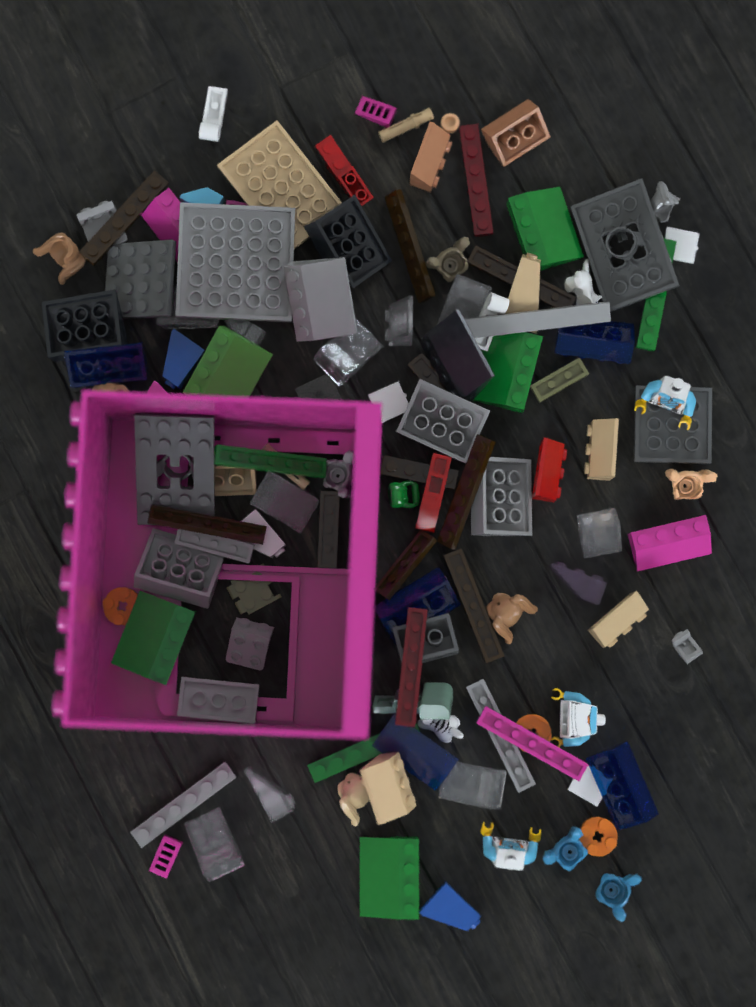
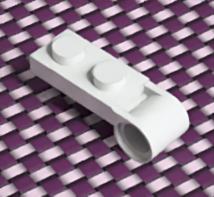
M208 87L203 121L199 129V139L219 141L228 93L227 89Z
M492 292L489 293L479 317L505 314L509 306V299ZM493 336L475 338L480 349L488 351Z

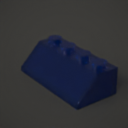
M611 321L557 328L555 353L563 356L571 355L580 358L597 359L599 361L606 360L619 364H630L635 346L634 324Z
M142 343L64 351L71 388L147 380L148 377L146 353Z
M438 567L395 593L390 601L385 599L375 605L373 609L396 645L393 627L406 624L408 607L427 609L428 619L447 614L461 604L449 581Z
M393 714L372 744V747L382 754L399 752L404 769L436 791L459 759L414 727L395 725L396 715Z
M628 741L586 758L617 831L648 822L659 815Z

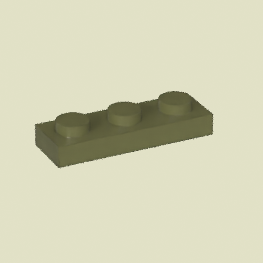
M579 357L530 385V388L540 403L589 375V372Z

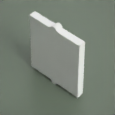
M667 227L665 239L677 241L673 260L693 264L696 251L698 250L699 233Z
M399 382L368 395L371 402L382 403V423L404 414L409 404L406 399L407 394H404Z
M588 765L581 780L573 779L567 790L598 806L604 794H607L606 790L613 778Z

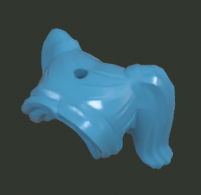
M572 826L567 836L557 842L553 849L546 850L543 854L545 864H553L557 861L563 869L567 871L573 870L577 863L588 854V850L579 840L583 835L581 829Z
M606 873L601 877L600 885L596 891V898L599 902H603L612 908V913L616 916V919L623 922L626 918V912L622 907L629 900L631 886L638 885L641 882V877L638 874H629L622 878Z

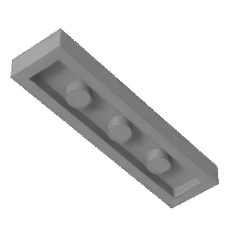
M180 529L177 531L174 542L178 545L245 563H250L255 545L245 541Z

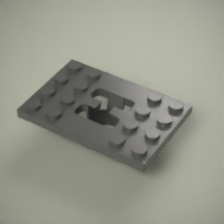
M642 178L571 206L603 302L608 301L610 303V312L680 286ZM636 224L639 232L632 231L627 227ZM626 232L632 234L634 244L631 250L625 251L623 255H616L611 251L610 241L614 234L617 236L619 243L628 240ZM638 246H644L646 255L640 259H635L634 253L637 251ZM612 256L623 259L624 264L619 267H613L611 262Z
M135 413L137 525H153L148 524L151 505L215 516L214 416ZM164 454V457L157 461V455ZM183 455L189 461L190 469L188 471L175 473L167 467L165 460L169 457L170 467H180V458ZM162 473L170 478V486H160L158 484V477ZM191 474L194 479V486H182V480Z

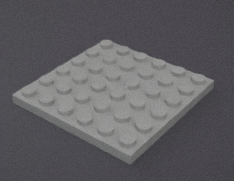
M180 202L176 317L291 322L292 312L284 266L294 260L295 208Z

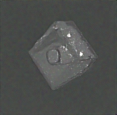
M615 508L577 515L578 532L584 558L622 551L621 526Z

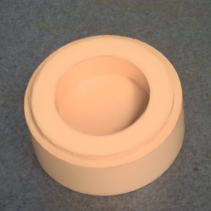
M453 113L445 114L441 119V128L447 133L456 132L459 128V118Z

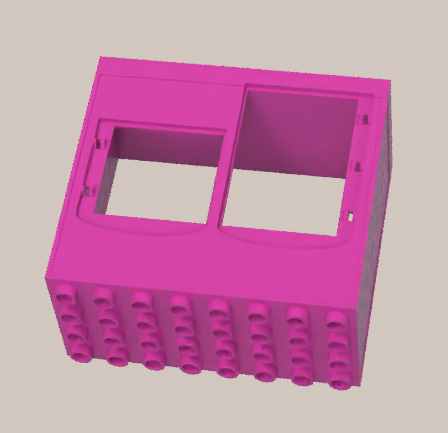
M82 390L81 402L73 401L71 406V424L79 428V442H70L68 452L69 466L76 467L77 483H68L66 489L67 508H74L75 511L74 525L66 524L63 534L64 549L72 550V566L62 567L61 589L62 591L70 592L69 608L61 607L58 616L59 632L67 633V648L58 649L56 655V673L65 675L64 691H56L54 694L53 714L56 717H62V726L368 739L382 403ZM135 413L213 415L215 437H220V441L215 440V445L261 450L268 443L269 438L280 439L279 443H269L277 452L344 455L345 452L350 450L355 454L350 569L222 565L218 578L222 580L292 582L287 698L258 697L257 706H267V711H257L255 724L177 716L179 694H177L179 654L166 685L111 664L126 626L115 625L105 616L103 600L111 590L118 587H128L135 590L138 594L139 591H143L181 606V601L134 588V575L152 529L174 535L178 531L175 528L159 525H137ZM327 441L339 442V445H327ZM164 454L157 455V461L164 457ZM183 455L180 458V467H170V457L165 460L167 467L175 473H184L189 470V461ZM162 473L158 477V484L160 486H170V478ZM188 477L182 480V486L188 487ZM254 572H260L262 575H252V574H253ZM120 602L119 610L126 611L127 603Z

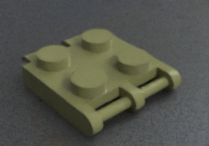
M254 572L252 575H262V574H261L260 572ZM232 580V585L227 587L232 599L240 598L239 601L235 602V605L241 615L245 612L250 615L281 598L280 594L273 596L268 587L272 583L270 581Z

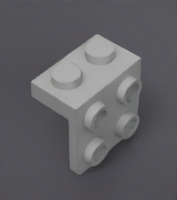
M103 201L97 207L84 208L80 213L76 214L88 241L117 211L112 201ZM126 233L115 244L127 242Z
M236 618L230 635L226 661L262 670L274 627L265 623L252 622L246 618Z

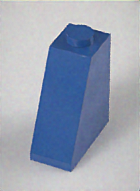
M175 329L171 331L163 378L166 380L165 384L174 390L176 387L181 390L196 369L205 350Z
M446 881L419 909V913L422 916L466 931L470 928L474 929L480 923V913Z

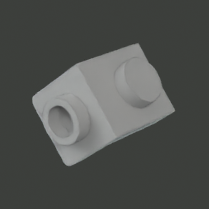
M688 629L684 632H678L673 637V647L686 664L703 654L702 649L693 640Z

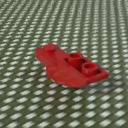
M331 135L315 145V148L325 161V165L349 198L355 195L361 206L374 198Z
M433 453L416 529L434 533L452 457Z

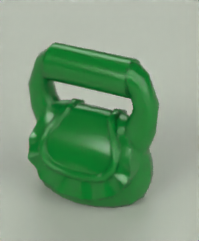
M411 480L390 483L388 485L390 506L392 508H414L420 503L419 485ZM411 485L413 503L408 502L407 486Z

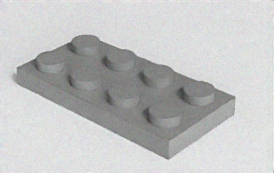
M181 677L177 716L255 724L260 685Z

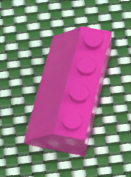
M168 188L153 199L141 216L160 240L176 241L175 260L178 263L180 201L171 189Z
M706 515L628 534L637 571L712 554L711 532Z

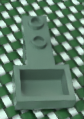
M426 682L423 687L422 696H418L417 714H420V719L450 720L454 697L453 688L443 682ZM399 689L395 692V696L375 695L373 713H396Z

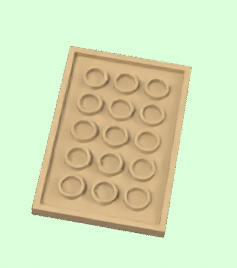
M277 120L217 164L219 170L247 206L295 208L294 249L310 238L303 227L304 225L341 203Z

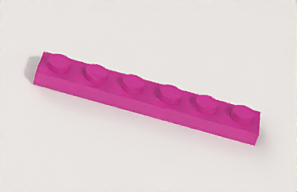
M487 706L484 707L476 722L478 725L577 781L581 780L589 765Z

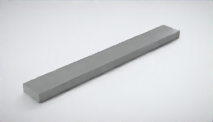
M607 301L468 318L465 321L474 338L611 322L610 303Z

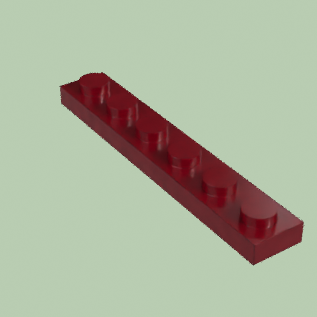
M478 124L459 126L474 237L493 235Z
M408 607L395 721L397 726L415 728L427 609Z

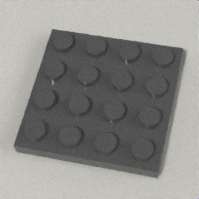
M160 240L114 244L108 250L105 291L114 289L117 291L123 319L171 317L176 241Z
M635 386V402L642 399L641 395L646 386ZM690 387V391L696 398V406L693 416H690L692 423L689 430H687L688 425L686 423H682L679 428L680 419L684 414H678L648 403V401L646 402V412L644 414H641L642 407H638L636 411L634 410V462L711 464L712 388Z

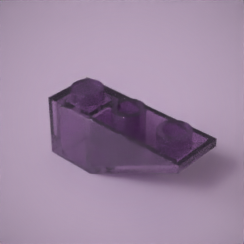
M558 561L555 564H550L549 567L579 599L595 605L600 604L607 582L603 581V577L592 574V577L587 576L585 571L574 568V570L568 569L566 564Z

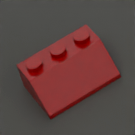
M543 438L540 442L532 499L555 502L556 498H560L561 487H558L559 479L562 480L564 475V468H561L562 460L565 461L567 449H564L565 444L548 438Z

